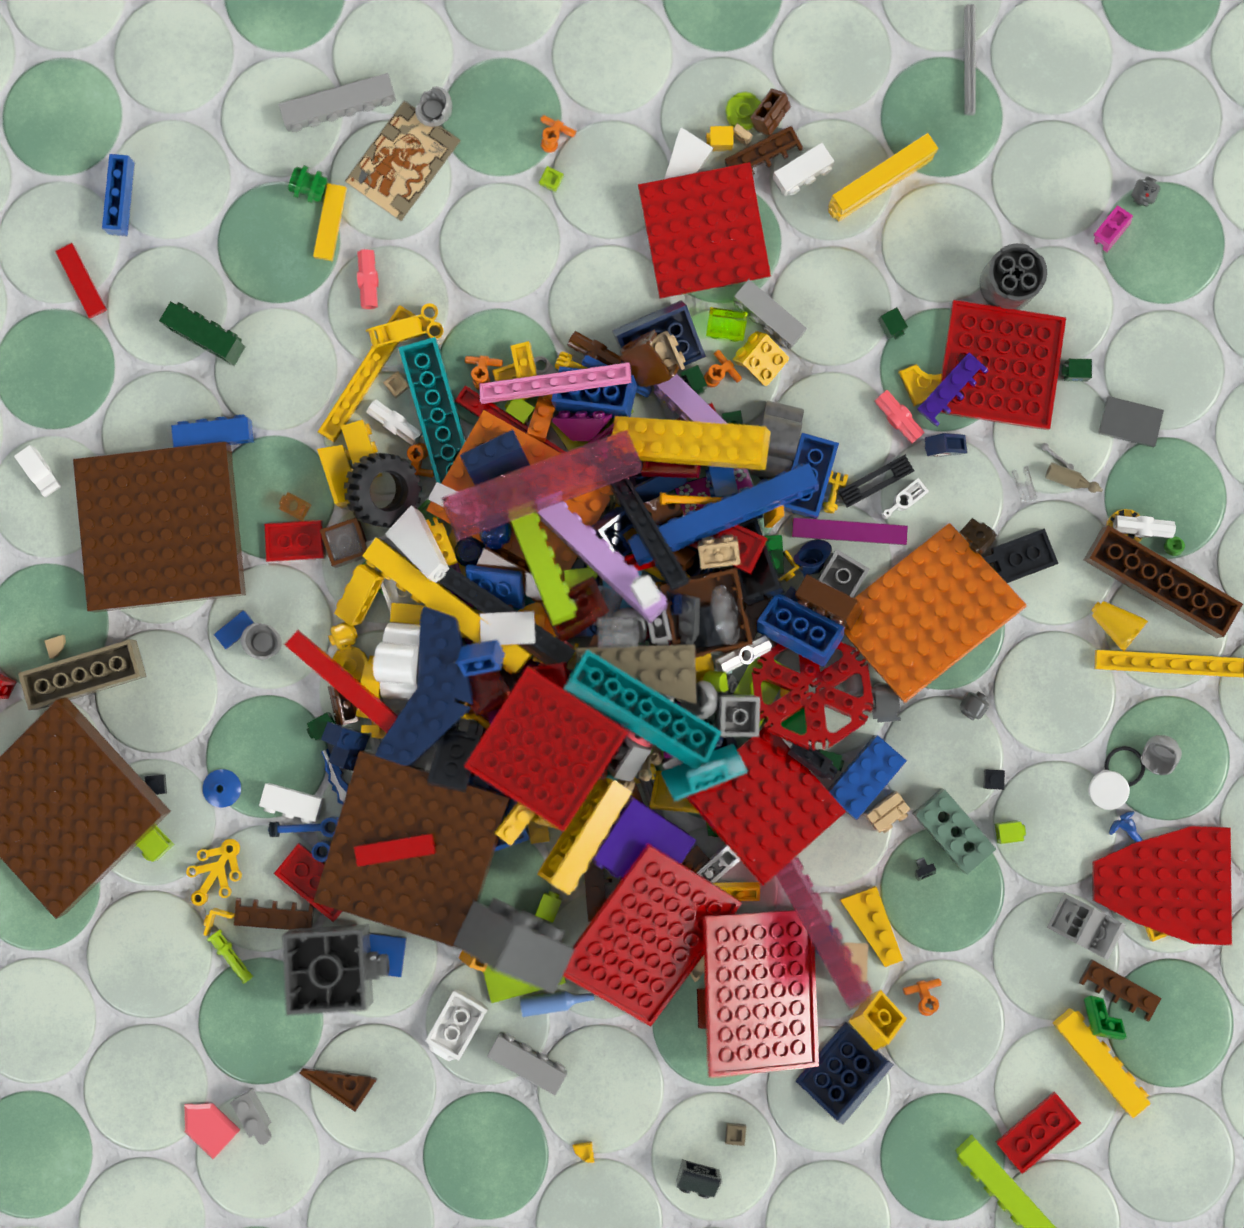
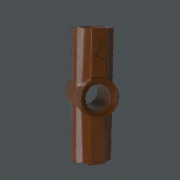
M577 331L571 335L567 346L583 354L584 357L588 355L606 365L622 364L620 356L610 351L606 345L595 339L591 340Z

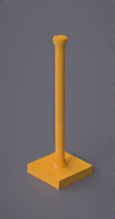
M661 493L660 504H708L711 502L717 503L723 497L679 496ZM784 505L763 513L764 528H772L784 517Z

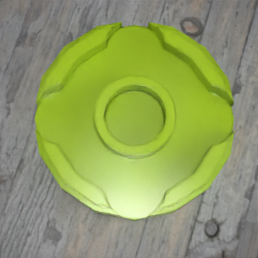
M740 92L733 95L727 102L725 110L727 121L733 127L739 124L745 130H751L754 128V124L750 117L761 101L754 94L748 92Z

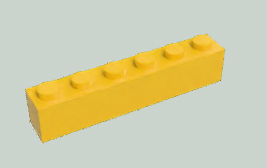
M1069 1008L1052 1024L1130 1117L1135 1118L1151 1104L1147 1099L1149 1095L1141 1086L1138 1088L1135 1085L1136 1079L1129 1071L1125 1073L1121 1068L1123 1063L1116 1056H1111L1109 1046L1104 1041L1100 1042L1096 1036L1092 1035L1090 1026L1087 1027L1083 1022L1085 1020L1084 1016L1078 1010L1075 1012Z

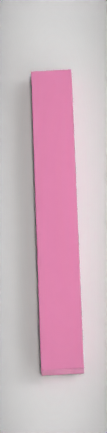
M622 363L479 384L480 402L485 404L632 383L630 363Z

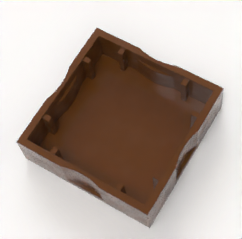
M731 567L688 577V584L673 591L670 590L667 583L658 584L659 591L667 598V608L665 611L672 638L670 640L671 645H680L681 638H679L678 633L680 595L683 594L700 598V606L717 602L721 604L728 643L695 648V658L715 651H728L753 645L748 619L743 609L742 591L737 568Z

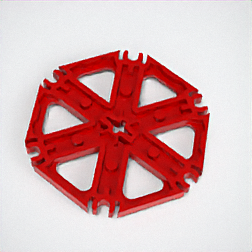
M840 642L836 649L843 653V657L821 672L818 664L799 654L800 673L776 663L774 657L787 649L781 644L771 648V651L761 655L760 659L757 660V664L761 665L762 668H753V692L755 696L760 697L759 721L762 719L768 720L764 724V729H767L769 733L808 750L809 742H811L812 750H815V743L820 742L822 748L825 749L826 740L829 745L828 748H830L866 723L869 716L864 715L863 711L872 712L873 697L868 663L865 665V658L861 661L856 660L860 652L850 645ZM858 673L862 677L864 694L858 698L835 687ZM767 681L790 692L768 705L762 700L761 683ZM809 686L812 688L817 687L816 693L808 692ZM824 706L850 717L851 722L834 733L829 732L826 725ZM804 708L807 729L804 735L796 734L781 726V722Z

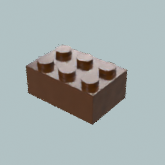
M806 575L795 594L799 604L844 627V630L846 628L851 631L862 612L857 599L809 575Z

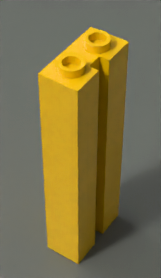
M928 133L833 194L828 205L830 216L833 219L836 218L838 222L931 162L934 154L939 149Z

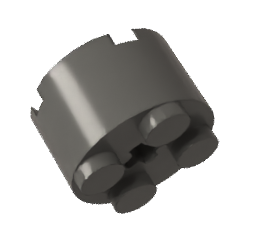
M887 683L874 684V687L871 688L872 697L876 707H872L873 719H877V723L901 721V717H897V713L901 712L899 696Z

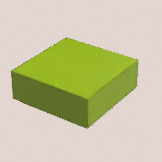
M546 166L539 185L556 192L564 174Z

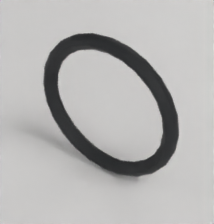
M1127 746L1115 748L1106 757L1104 768L1109 770V761L1116 752L1122 750L1131 751L1137 755L1140 762L1141 754L1134 748ZM1142 763L1139 776L1134 781L1128 783L1129 787L1137 784L1142 779L1145 773V766Z

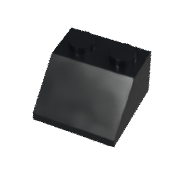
M717 602L700 606L699 636H696L694 641L695 648L728 643L721 604Z
M682 1159L676 1187L684 1193L695 1192L702 1198H715L722 1181L720 1169Z

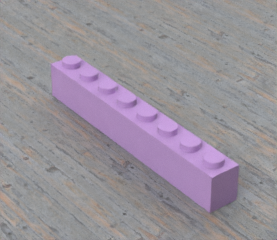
M553 497L537 512L539 519L650 624L667 608V598L659 591L661 600L645 610L642 609L631 591L632 582L640 577L637 575L638 571L632 565L628 566L620 553L617 551L614 553L609 548L610 545L603 538L600 540L595 535L596 532L591 526L588 525L586 527L581 522L582 519L577 513L574 512L572 514L568 510V505L560 499L558 501Z

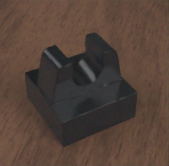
M924 857L916 860L918 870H915V876L918 881L936 874V868L933 863L927 865Z

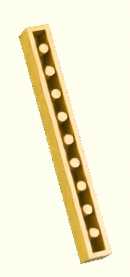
M377 537L373 540L362 555L366 559L365 563L373 569L376 567L382 571L380 574L389 581L393 579L397 582L395 586L403 592L406 590L412 594L411 598L417 603L423 602L429 608L455 616L459 621L461 636L465 639L467 637L473 641L472 644L481 643L480 619L485 620L480 617L477 611L439 582L435 583L427 578L414 563L385 541ZM519 644L501 645L505 653L502 662L504 664L503 668L510 674L513 672L519 673L532 654Z

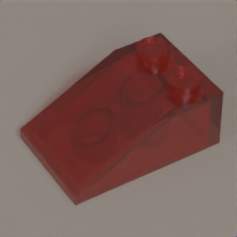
M593 576L569 588L568 598L569 600L573 599L577 608L574 611V618L552 626L546 608L541 603L556 637L563 642L580 634L609 612Z

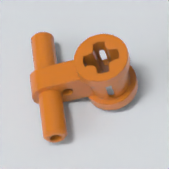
M545 115L540 119L541 123L550 126L543 130V139L541 141V148L547 153L557 150L560 132L571 137L576 135V130L564 125V122L558 119L555 121Z
M720 350L715 351L714 356L722 365L714 364L705 373L704 379L707 386L711 388L718 386L727 372L736 383L741 381L742 377L735 370V365L731 360H727Z
M482 355L480 357H465L466 364L478 365L471 371L474 387L480 390L479 384L490 382L488 366H503L502 359H493Z
M417 443L410 446L407 450V456L412 461L411 465L416 469L414 474L433 478V470L421 468L422 460L428 456L426 445L424 443ZM418 449V452H420L421 455L418 456V453L415 452V450Z
M939 978L930 981H919L915 985L903 988L904 995L919 992L921 1001L918 1004V1010L924 1016H931L938 1010L939 1001L936 997L930 995L929 989L941 986L942 983ZM925 1004H931L932 1008L925 1007Z

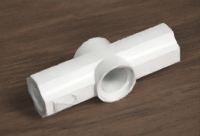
M378 400L372 402L368 407L367 413L383 424L382 426L395 436L398 435L410 445H415L421 438L423 433L409 424L399 413L390 410Z
M1117 515L1113 522L1114 529L1123 534H1135L1134 536L1173 538L1176 531L1174 521L1156 520L1148 516L1128 517Z
M762 635L752 640L753 645L732 649V651L715 659L716 669L727 673L743 664H750L755 658L771 651L770 640L765 635Z

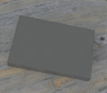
M1108 396L1098 434L1155 447L1164 410Z

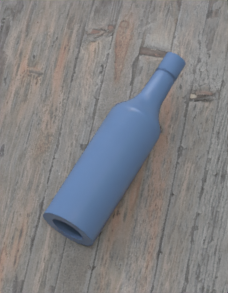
M567 991L520 998L523 1017L567 1011L576 1003L595 1000L593 993L574 995Z

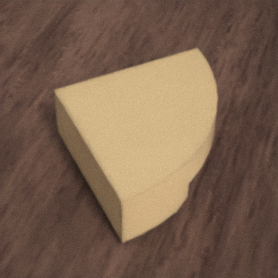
M65 635L45 640L50 659L60 655L66 643Z

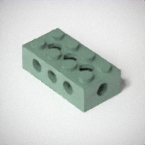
M940 789L912 813L965 874H969L996 850L994 845L945 789ZM943 811L945 818L939 821L938 814ZM956 826L958 832L955 836H952L950 831L952 827ZM969 841L970 848L965 851L963 845Z

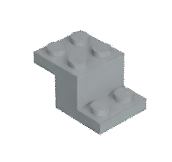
M1064 893L1047 928L1108 960L1126 925Z

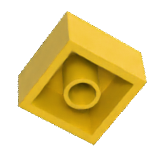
M879 990L865 998L850 1018L849 1023L874 1050H878L890 1044L907 1018L883 991Z

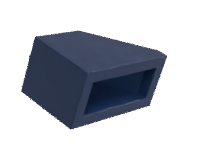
M942 433L925 437L926 454L930 457L967 454L966 436L963 434Z

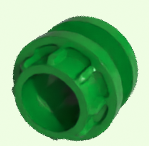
M306 165L303 168L295 167L290 178L288 190L294 193L293 197L299 198L301 194L308 196V203L312 204L313 201L320 202L324 196L328 179L322 176L323 172L319 170L316 172V175L309 173V167Z

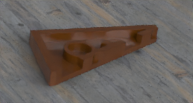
M303 1068L299 1073L354 1112H356L377 1081L375 1077Z

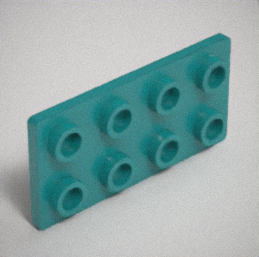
M731 744L713 751L705 766L693 769L682 763L662 771L661 775L673 800L676 801L747 773V768L735 746Z

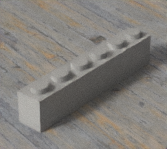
M386 73L279 104L288 132H298L304 127H316L322 122H333L343 116L351 117L360 111H372L375 107L381 105L389 106L396 102V97L390 77Z

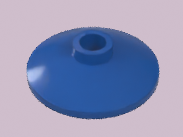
M215 770L204 780L203 795L207 802L215 807L224 808L231 806L238 800L241 794V782L238 776L230 770ZM219 785L223 786L222 792H219L217 790V787Z

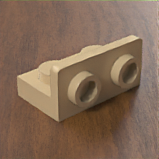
M667 331L657 335L650 345L662 358L666 367L677 364L681 370L685 369L683 363L686 361L682 352H678L676 349L678 342L675 336L670 335Z
M724 535L720 539L706 537L699 541L698 549L701 569L740 564L737 537Z

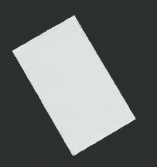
M534 611L480 614V617L485 620L480 619L481 642L497 639L500 645L535 643Z

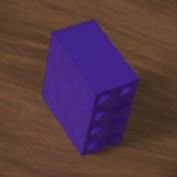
M630 795L628 803L623 806L619 813V818L610 827L608 836L599 845L597 854L591 858L595 865L602 869L605 866V869L611 875L622 879L648 843L679 863H682L696 842V839Z

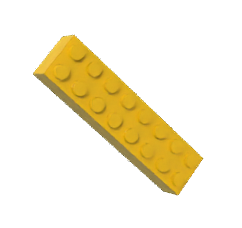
M615 416L610 454L612 456L615 455L617 459L766 470L770 431L766 426Z

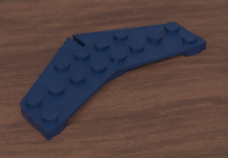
M423 606L420 616L417 689L379 744L375 756L404 766L411 765L472 708L455 702L456 699L473 704L469 676L464 677L457 664L463 643L459 621L455 616Z

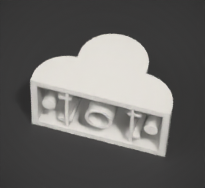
M389 622L385 628L383 642L377 646L373 663L374 677L376 681L380 682V692L383 699L409 701L417 689L420 624Z

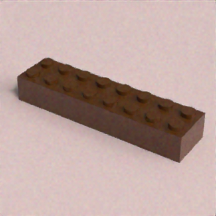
M1109 525L1102 527L1083 560L1215 638L1225 637L1243 603Z

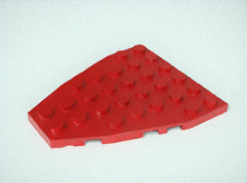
M1188 826L1140 842L1131 843L1116 852L1114 851L1103 858L1093 861V901L1131 922L1190 944L1232 945L1231 828Z

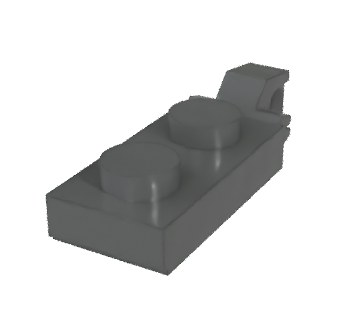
M686 594L680 595L678 633L679 638H681L680 645L694 644L696 636H699L700 598Z

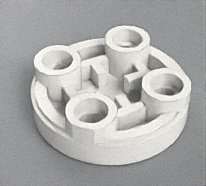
M1103 770L1092 778L1088 792L1092 801L1098 807L1113 810L1121 807L1127 801L1129 785L1121 774L1115 771Z

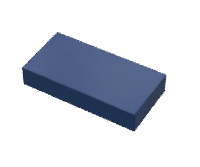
M243 610L213 635L225 649H228L241 639L244 629L253 624L254 621Z

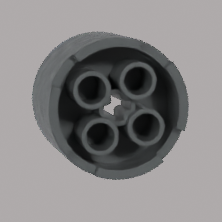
M1014 243L1001 248L982 271L980 290L983 298L990 306L1016 310L1025 307L1041 291L1046 282V262L1042 255L1040 256L1026 244Z

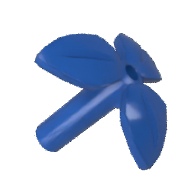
M1134 811L1120 815L1121 820H1115L1110 827V835L1114 834L1121 827L1135 843L1143 840L1136 832L1135 822L1130 818L1135 814Z

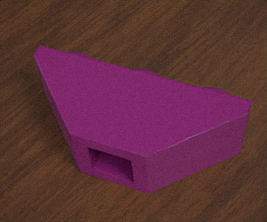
M565 410L560 411L557 416L553 417L552 422L570 440L590 441L606 426L612 418V414L604 413V411L593 413L578 411L570 413V411Z

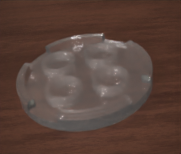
M724 585L717 586L712 593V610L715 625L722 641L727 645L734 644L738 641L740 629L736 627L737 617L739 616L737 606L731 591H726Z

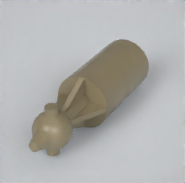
M1051 462L1047 469L1045 478L1073 489L1088 488L1091 493L1103 491L1097 482L1087 481L1077 471Z

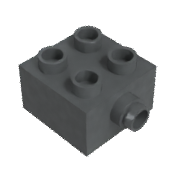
M496 898L492 899L489 907L476 901L473 902L454 942L455 946L493 970L551 993H555L575 950L561 942L565 933L563 930L543 922V919L529 912L515 910L513 906Z
M369 924L291 929L282 935L286 1015L366 1011L373 1003L372 980H378L380 976L389 975L388 954L379 955L378 951L371 952Z

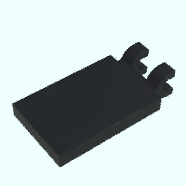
M1045 528L991 548L992 554L983 557L988 564L993 562L996 572L1006 583L1059 564Z
M470 720L467 732L458 730L459 722L457 721L439 738L427 784L466 793L471 771L464 766L481 739L480 736L476 735L478 721Z

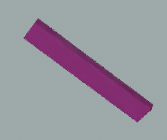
M793 518L792 537L907 545L908 526Z

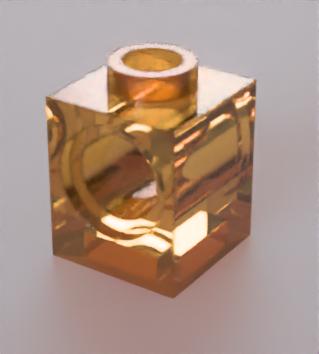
M289 492L283 495L279 502L280 510L301 521L304 520L311 507L310 503ZM297 501V509L291 511L289 508L291 502Z

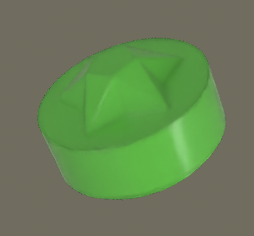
M1176 536L1168 538L1164 544L1165 552L1171 556H1179L1185 548L1184 541Z

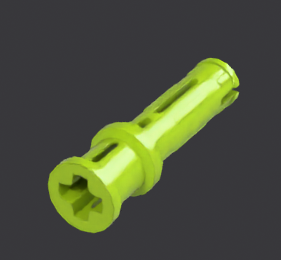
M221 929L206 939L216 948V953L223 956L243 984L254 977L231 948L232 943L226 940Z

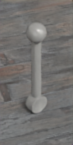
M1042 444V450L1049 452L1066 468L1074 469L1073 464H1068L1049 448L1048 444Z

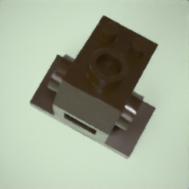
M971 518L960 531L970 544L969 548L980 555L989 548L997 536L991 527L987 526L984 522L980 524L974 518Z

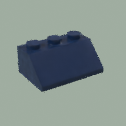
M513 430L460 455L479 493L495 486L494 479L515 471L517 474H520L531 468Z
M636 461L623 468L643 503L660 497L661 493H668L688 483L686 478L643 477L641 471L644 461Z

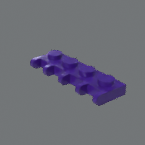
M969 352L917 410L937 427L940 423L935 417L942 410L949 414L951 409L946 405L955 396L962 400L964 396L959 391L967 382L975 386L977 382L972 377L978 370L986 374L988 369Z

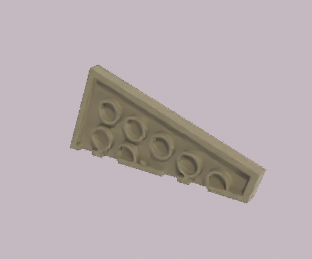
M695 644L576 648L577 662L586 650H589L652 690L696 704Z

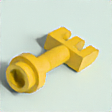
M560 352L555 363L556 369H559V367L587 369L582 364L580 365L572 361L573 355L566 352Z
M831 471L828 484L832 486L828 501L823 502L822 505L824 512L834 514L838 509V505L835 504L839 487H846L847 474H844L841 481L839 480L841 473L837 472L834 479L832 478L834 471Z

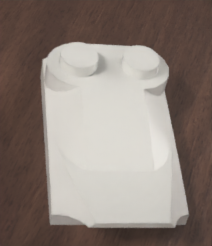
M454 989L425 1041L429 1045V1050L447 1061L455 1059L459 1061L486 1014L488 1007L469 994Z

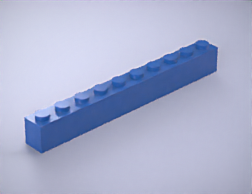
M800 464L794 467L792 471L787 473L781 472L771 480H762L752 488H743L738 494L733 496L727 495L717 503H708L703 506V509L689 511L684 517L679 519L673 518L663 526L657 525L672 552L703 538L712 536L819 490V484L810 464ZM633 535L628 542L638 566L653 561L639 535Z

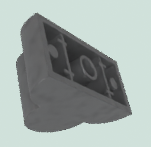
M766 401L761 426H766L770 431L766 470L750 469V475L773 479L777 474L781 472L787 473L791 470L800 439L804 409Z

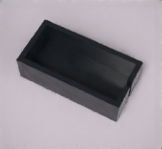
M757 517L738 524L766 537L761 522ZM766 542L751 574L737 568L742 597L748 606L765 600V595L770 598L784 593L768 542Z

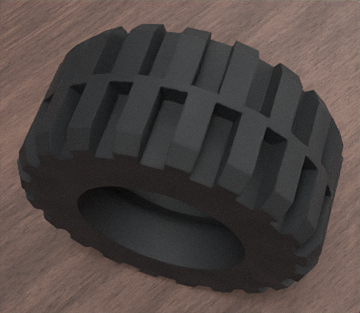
M372 453L369 454V457L363 456L359 459L360 463L355 462L351 466L354 470L347 473L346 477L349 480L348 483L344 482V488L347 489L344 497L345 500L350 502L347 504L349 510L354 511L353 515L361 519L362 522L373 526L391 528L411 505L415 507L416 503H420L419 492H422V486H419L418 482L421 480L419 475L414 474L416 469L414 466L409 465L408 460L394 454ZM388 472L395 481V496L389 505L384 508H378L374 505L370 496L371 483L378 474Z

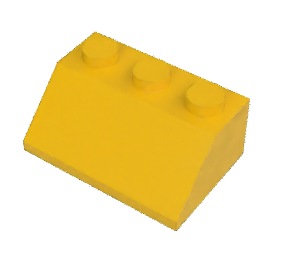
M343 445L317 449L334 503L341 509L348 507L347 504L350 502L345 500L344 494L347 493V489L344 488V482L348 483L347 473L354 470L351 467V457L348 449Z

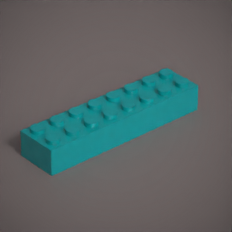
M436 337L398 348L436 482L441 484L466 439Z
M586 650L579 658L563 688L576 698L693 769L707 764L722 733L589 650Z

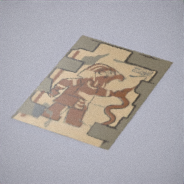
M403 101L345 180L346 183L400 221L404 219L461 141L440 125L430 127L422 124L416 117V108L406 101Z

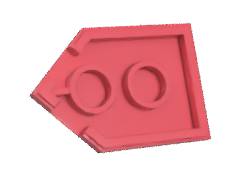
M213 1103L184 1104L185 1133L214 1159L240 1129Z

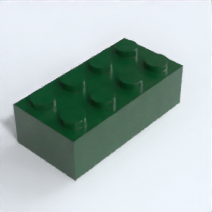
M170 301L159 320L170 331L235 366L245 349V346L241 343L242 339L230 330L225 332L226 330L221 325L212 320L208 321L196 311L193 313L180 302L175 304Z

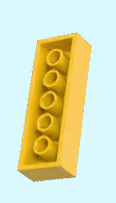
M601 775L566 830L560 835L537 875L565 893L570 894L576 888L580 876L587 870L591 858L597 854L602 840L608 836L610 827L619 818V813L623 806L628 803L632 792L616 781Z

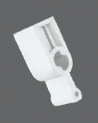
M29 445L14 456L44 497L49 496L61 487L52 474L50 467L35 447Z
M919 478L894 497L893 507L882 512L881 517L883 520L887 519L895 509L899 511L906 510L929 492ZM918 488L919 490L911 496V493ZM900 497H904L906 499V506H903L899 503V501L901 500Z

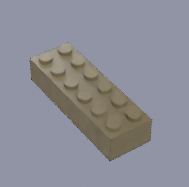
M131 639L18 673L28 710H40L51 706L58 699L67 697L69 700H73L147 677L137 641Z

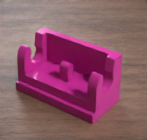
M1117 205L1094 233V243L1097 245L1100 242L1103 245V250L1108 253L1130 226L1133 215Z

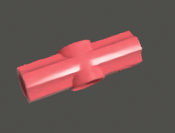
M362 249L357 251L359 268L357 282L360 289L361 308L369 310L378 308L377 287L379 286V281L375 268L374 250Z
M888 390L874 401L887 415L889 423L895 429H899L911 444L925 433L913 420L911 412L904 405H900Z

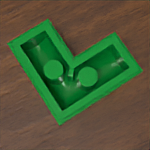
M1088 996L1084 999L1092 1035L1117 1040L1127 1038L1122 1019L1108 1016L1104 998Z

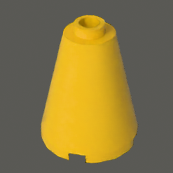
M1105 601L1102 603L1097 602L1091 610L1093 612L1092 617L1123 651L1129 647L1148 622L1143 617Z

